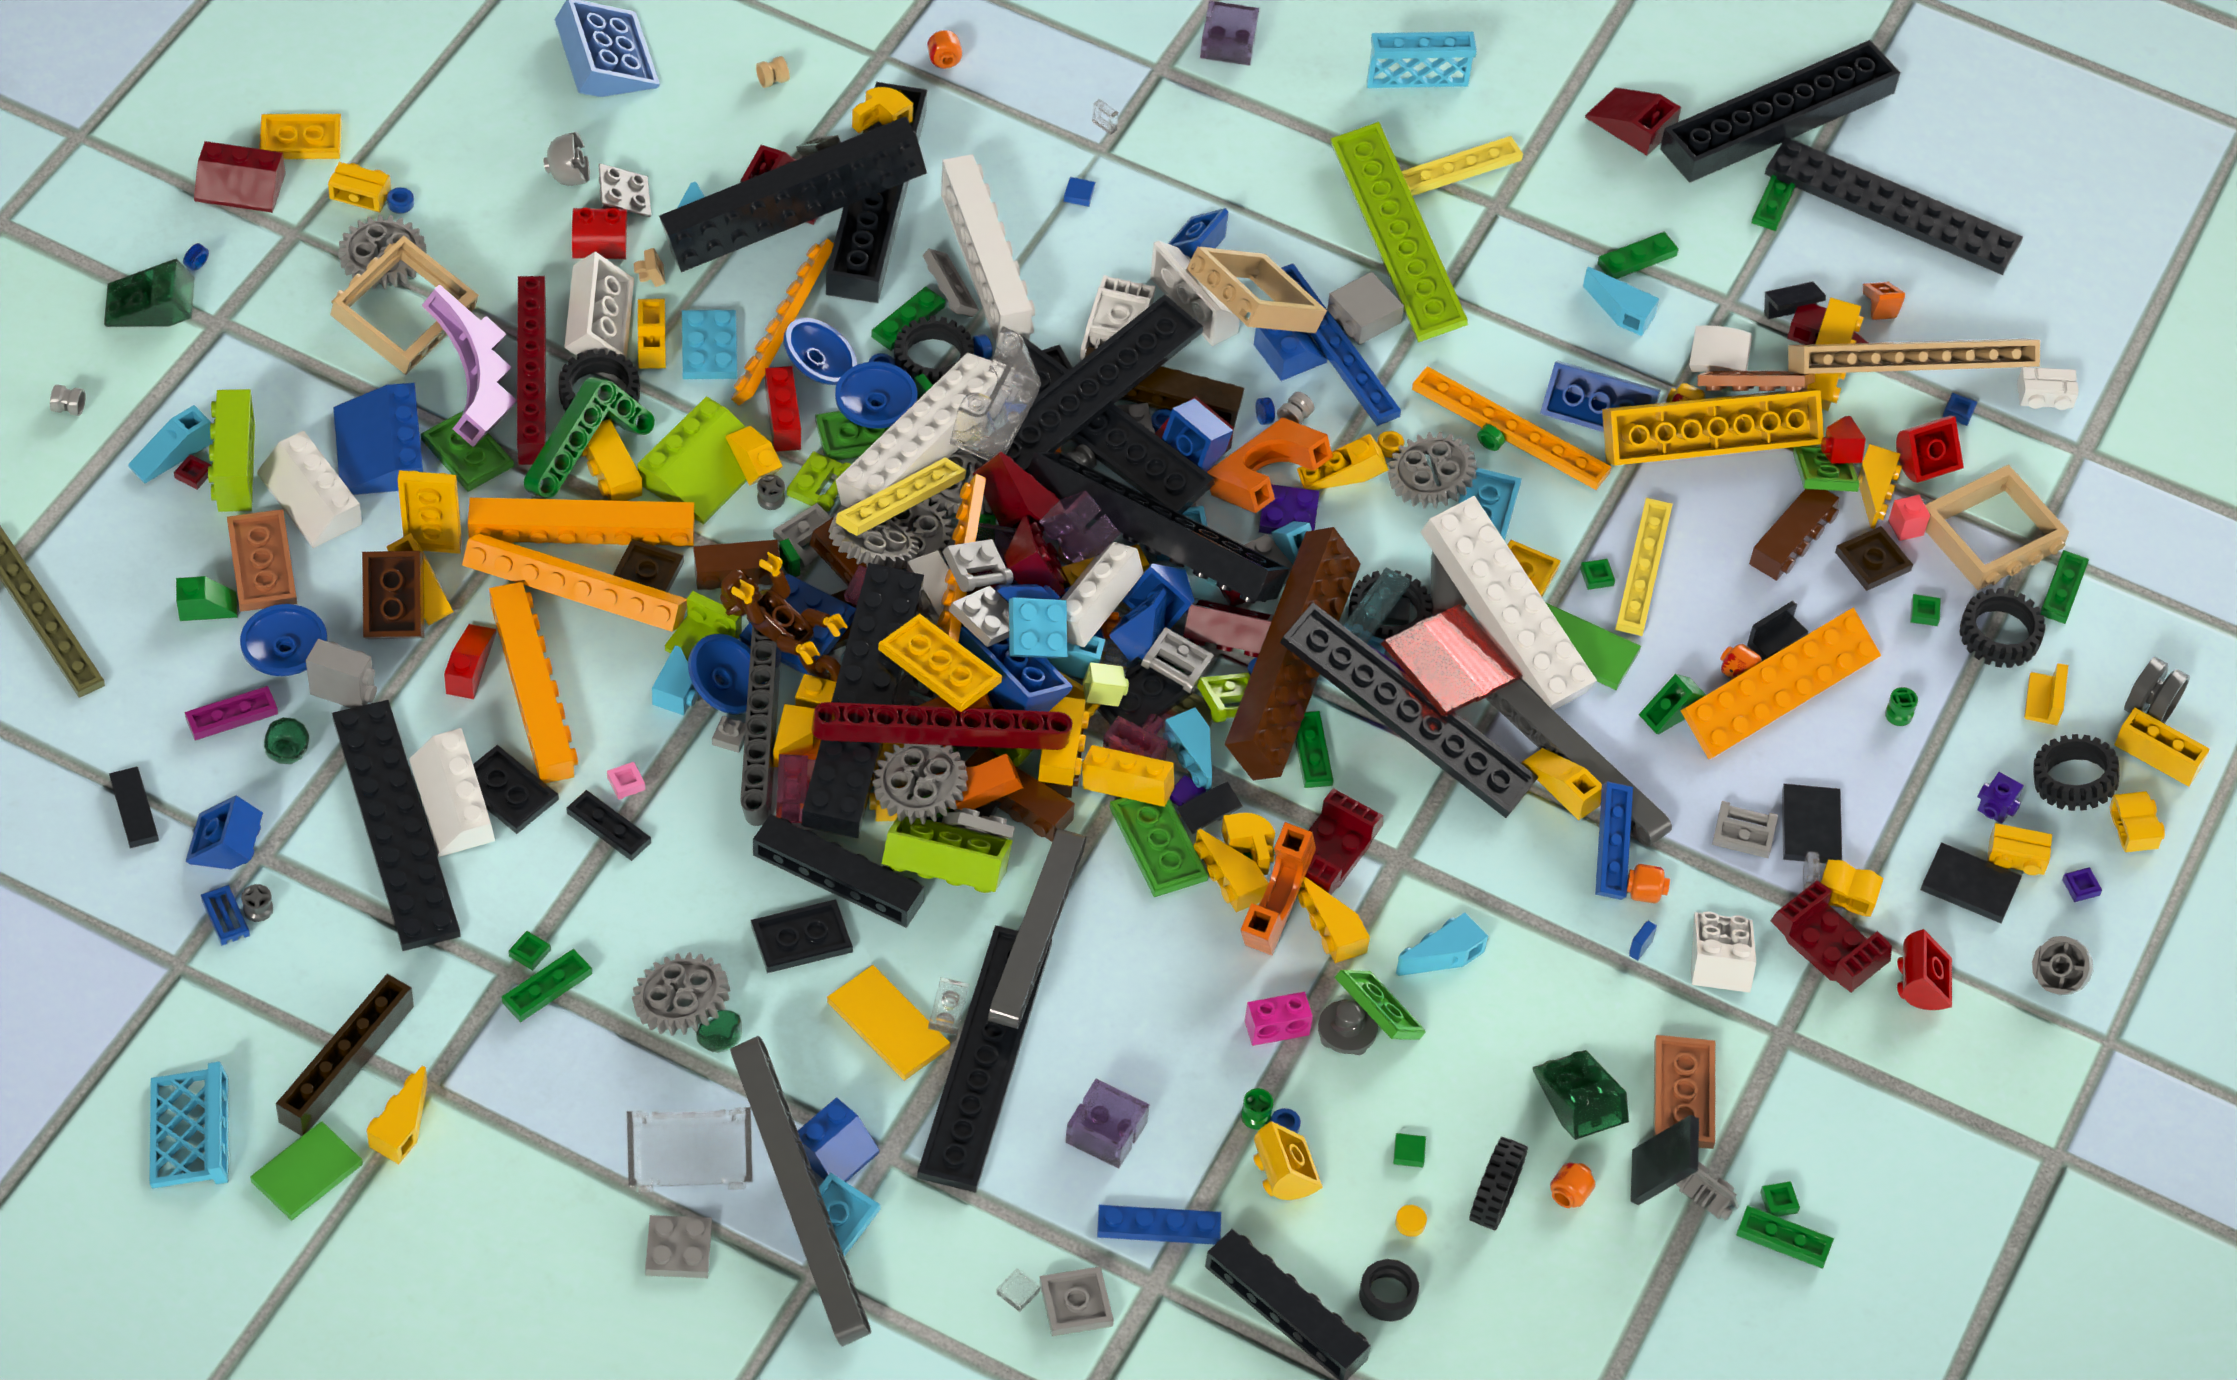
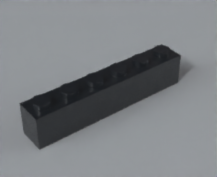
M770 814L753 838V856L905 928L908 927L924 903V886L915 879L897 874L889 867L880 866L862 854H855L846 850L836 842H829L817 836L811 830H804L795 826L785 818H778Z
M1231 1229L1207 1251L1205 1268L1336 1379L1348 1380L1368 1360L1371 1345L1365 1336L1359 1332H1354L1345 1324L1339 1314L1331 1312L1323 1306L1315 1294L1304 1290L1291 1274H1285L1279 1269L1270 1256L1262 1254L1254 1248L1246 1236L1239 1235Z

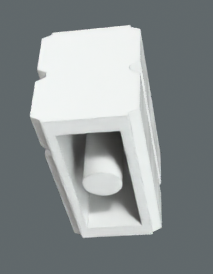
M2022 367L2017 381L2020 406H2029L2033 409L2055 407L2059 410L2074 408L2079 392L2076 382V370Z

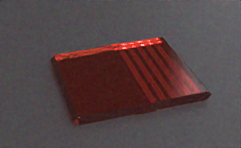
M1461 604L1432 618H1426L1416 623L1415 626L1385 639L1381 643L1442 716H1447L1475 701L1478 702L1488 697L1491 693L1516 682L1523 676Z

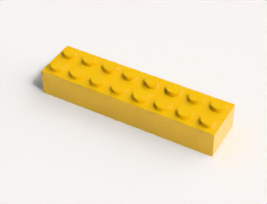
M1813 388L1802 389V391H1777L1602 409L1606 463L1611 465L1819 445L1824 437L1821 390Z

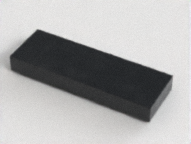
M138 766L109 773L129 847L134 848L159 841Z
M585 790L566 807L568 815L631 861L651 844V837L588 790Z

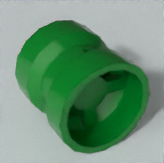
M1899 687L1892 691L1885 710V717L1891 724L1905 726L1912 721L1918 704L1916 693L1906 687Z
M1255 1088L1248 1091L1244 1096L1241 1119L1247 1127L1259 1130L1270 1122L1274 1100L1268 1091Z

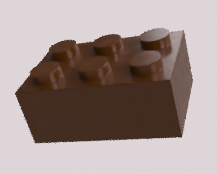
M421 551L362 552L363 638H425L423 553Z

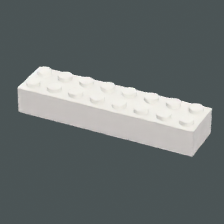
M973 154L943 159L941 197L998 351L1006 347L1019 334L1030 341V334L1034 333L1031 319L1032 316H1035L1034 304L1032 300L1027 298L1026 282L1020 280L1019 264L1017 260L1013 261L1010 241L1005 240L1004 224L997 219L998 210L996 203H991L989 185L983 182L982 166L976 163Z
M967 352L836 479L841 505L849 508L945 457L949 459L1000 409L1001 404H1005L1015 394L1011 368Z
M1472 496L1430 518L1420 533L1513 674L1553 711L1587 693L1597 681L1476 497Z

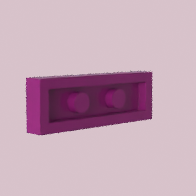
M266 686L184 713L187 724L196 741L277 715L278 709L269 687Z

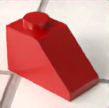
M1844 416L1827 427L1826 436L1821 441V450L1830 463H1862L1866 438L1852 417Z

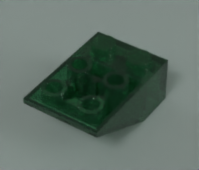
M176 258L108 283L104 325L106 327H169L191 319L195 277Z
M1587 1050L1576 1051L1571 1055L1556 1060H1549L1544 1064L1532 1067L1559 1122L1575 1140L1629 1122L1627 1092Z

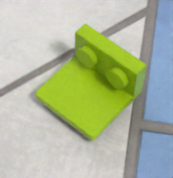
M692 591L687 597V616L665 644V651L671 653L675 646L681 647L688 661L690 652L695 644L708 635L725 634L739 639V635L742 633V616H728L722 604Z

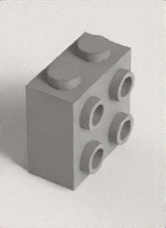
M1370 272L1329 294L1327 310L1344 328L1345 333L1360 345L1401 324L1404 305L1373 272Z
M317 640L306 659L310 694L349 708L367 705L368 702L371 703L377 692V687L374 686L375 670L372 668L371 656L362 651H354L342 647L335 642Z

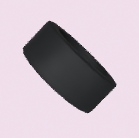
M1384 1259L1374 1262L1367 1267L1362 1275L1359 1290V1299L1362 1307L1369 1315L1378 1320L1392 1322L1403 1319L1412 1312L1417 1302L1419 1293L1417 1275L1408 1265L1399 1260ZM1379 1278H1394L1402 1282L1407 1288V1296L1401 1302H1383L1373 1295L1371 1285Z

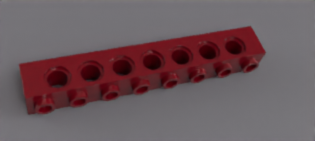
M518 276V465H532L546 444L545 276Z

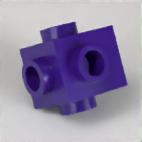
M1998 772L1990 784L1985 783L1977 796L1981 799L1977 810L1986 817L2003 824L2008 815L2013 817L2019 809L2021 802L2018 800L2024 785Z

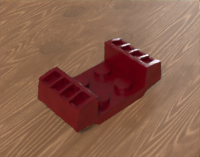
M1333 788L1323 800L1320 816L1308 830L1313 832L1316 850L1305 877L1332 895L1370 847L1373 839L1383 826V815Z
M1816 880L1779 909L1770 921L1785 936L1787 942L1830 981H1836L1852 993L1891 961L1892 945L1878 931L1868 939L1828 905L1832 891Z

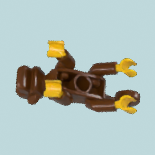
M768 552V560L760 559L759 561L761 568L771 572L769 576L773 586L770 589L759 592V586L754 583L752 578L747 579L741 570L731 571L722 580L720 599L728 616H743L746 614L747 620L759 632L776 642L777 648L780 651L797 655L803 667L811 676L837 682L841 665L832 656H820L814 643L811 642L814 638L813 628L816 625L823 628L828 627L832 635L838 637L841 635L839 629L848 628L840 614L830 616L815 609H806L800 615L785 601L790 595V586L783 570L780 569L782 566L781 558ZM817 655L820 657L816 661L813 656Z

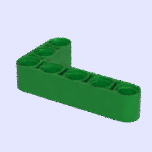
M596 377L588 378L579 389L524 478L525 489L531 494L544 498L555 496L605 415L622 429L640 435H647L653 430L655 425L654 416L613 382Z

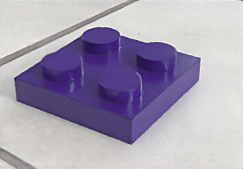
M1271 484L1275 500L1262 508L1259 533L1272 534L1271 532L1293 521L1308 522L1311 529L1315 530L1319 491Z

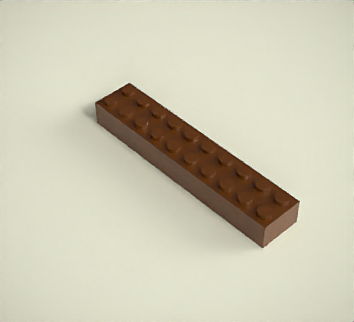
M1334 527L1306 531L1224 744L1253 781L1282 776L1320 675L1279 642L1312 603H1315L1339 622L1361 565L1358 558L1353 554Z

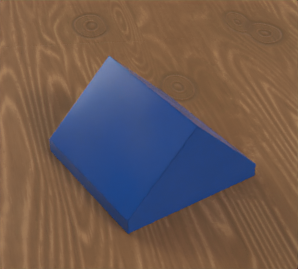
M1223 208L1192 216L1168 244L1178 247L1190 259H1192L1197 247L1217 248L1226 237L1227 209Z
M1152 564L1122 601L1133 610L1165 587L1168 593L1164 628L1171 629L1195 600L1186 570Z

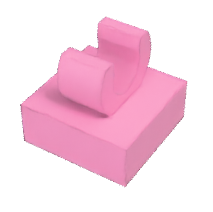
M634 762L607 771V778L618 799H623L645 790V782Z

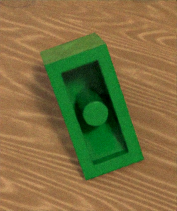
M206 576L176 578V602L180 621L237 618L236 591Z
M1675 674L1639 713V716L1659 735L1685 720L1680 710L1706 694L1690 677Z

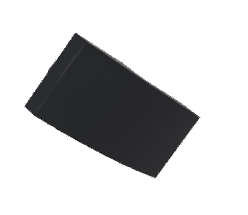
M1225 782L1178 807L1177 810L1193 835L1197 830L1203 829L1216 820L1219 822L1223 819V815H1230L1243 806L1229 783Z

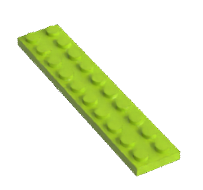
M1380 122L1330 138L1333 150L1397 296L1404 305V312L1418 343L1467 326V317Z

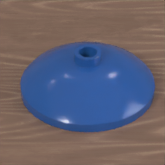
M799 318L792 321L784 332L783 341L789 359L801 373L818 383L837 385L840 377L848 369L857 365L855 353L849 342L836 329L820 320Z
M865 362L853 366L840 377L835 389V400L840 412L851 422L868 428L891 427L917 402V387L912 377L898 366L885 362Z
M279 604L258 611L246 622L241 632L240 645L245 660L256 670L272 676H291L307 670L306 659L318 639L328 642L323 621L313 611L299 605Z
M712 634L697 642L689 655L688 670L696 691L709 705L725 713L741 714L747 711L751 649L740 640L729 635Z

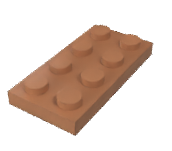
M1707 371L1698 375V386H1706V391H1721L1724 388H1728V386H1732V391H1748L1754 388V386H1759V391H1775V389H1780L1781 386H1786V391H1802V389H1807V385L1815 382V374L1789 373L1788 371Z
M283 509L228 516L227 522L240 612L264 609L279 604H297Z
M1656 1035L1654 1040L1653 1137L1687 1116L1693 1115L1699 1118V1148L1713 1149L1715 1145V1041Z

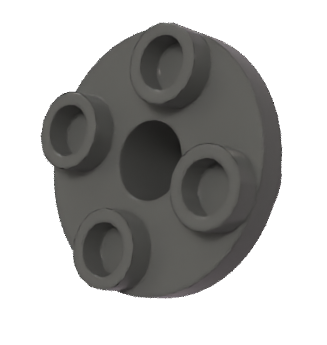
M1341 1000L1328 1005L1322 1011L1318 1022V1032L1322 1045L1343 1054H1364L1374 1043L1378 1031V1024L1354 1000Z

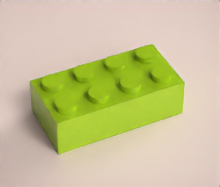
M251 389L217 390L216 401L211 402L212 418H215L214 423H210V436L213 444L209 445V458L213 462L212 466H208L209 483H214L211 484V500L217 501L218 512L252 511L255 418Z
M908 816L901 822L898 821L897 817L887 834L882 864L889 866L894 871L903 872L907 870L915 872L920 877L926 879L934 877L943 879L948 884L954 886H971L976 891L982 893L996 892L1006 874L1013 841L926 819L925 824H922L920 818H916L914 823L910 824Z

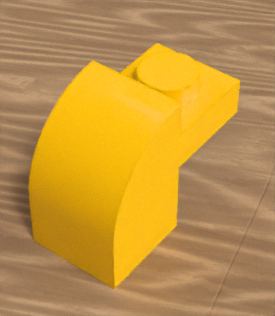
M876 87L866 91V101L852 109V128L860 133L877 122L885 125L905 116L910 123L913 118V103L901 92L892 88Z
M1253 813L1223 815L1221 833L1224 843L1240 853L1250 852L1252 860L1256 862L1263 875H1268L1270 863L1274 862L1273 845L1275 830L1265 818Z

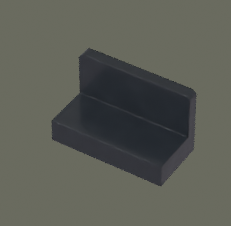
M1814 282L1766 291L1764 315L1768 319L1795 314L1799 306L1813 303L1817 305L1818 302L1826 301V295Z
M1794 601L1789 602L1752 626L1747 646L1757 653L1762 660L1774 655L1808 634L1809 631L1794 618L1797 607Z

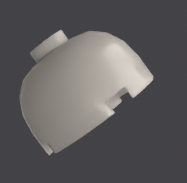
M577 132L556 137L550 143L547 157L544 158L546 172L551 173L553 178L560 184L567 186L584 184L590 179L588 156H583L581 148L585 146Z
M2066 936L2052 937L2042 946H2039L2032 960V970L2035 979L2038 980L2041 987L2046 991L2057 995H2071L2082 990L2088 984L2093 973V959L2088 949L2078 940Z

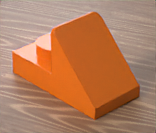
M1889 282L1863 284V294L1871 299L1872 320L1892 319L1898 316L1905 299V292Z

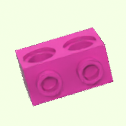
M1305 992L1247 1002L1245 1025L1251 1044L1255 1046L1309 1036L1313 1015Z

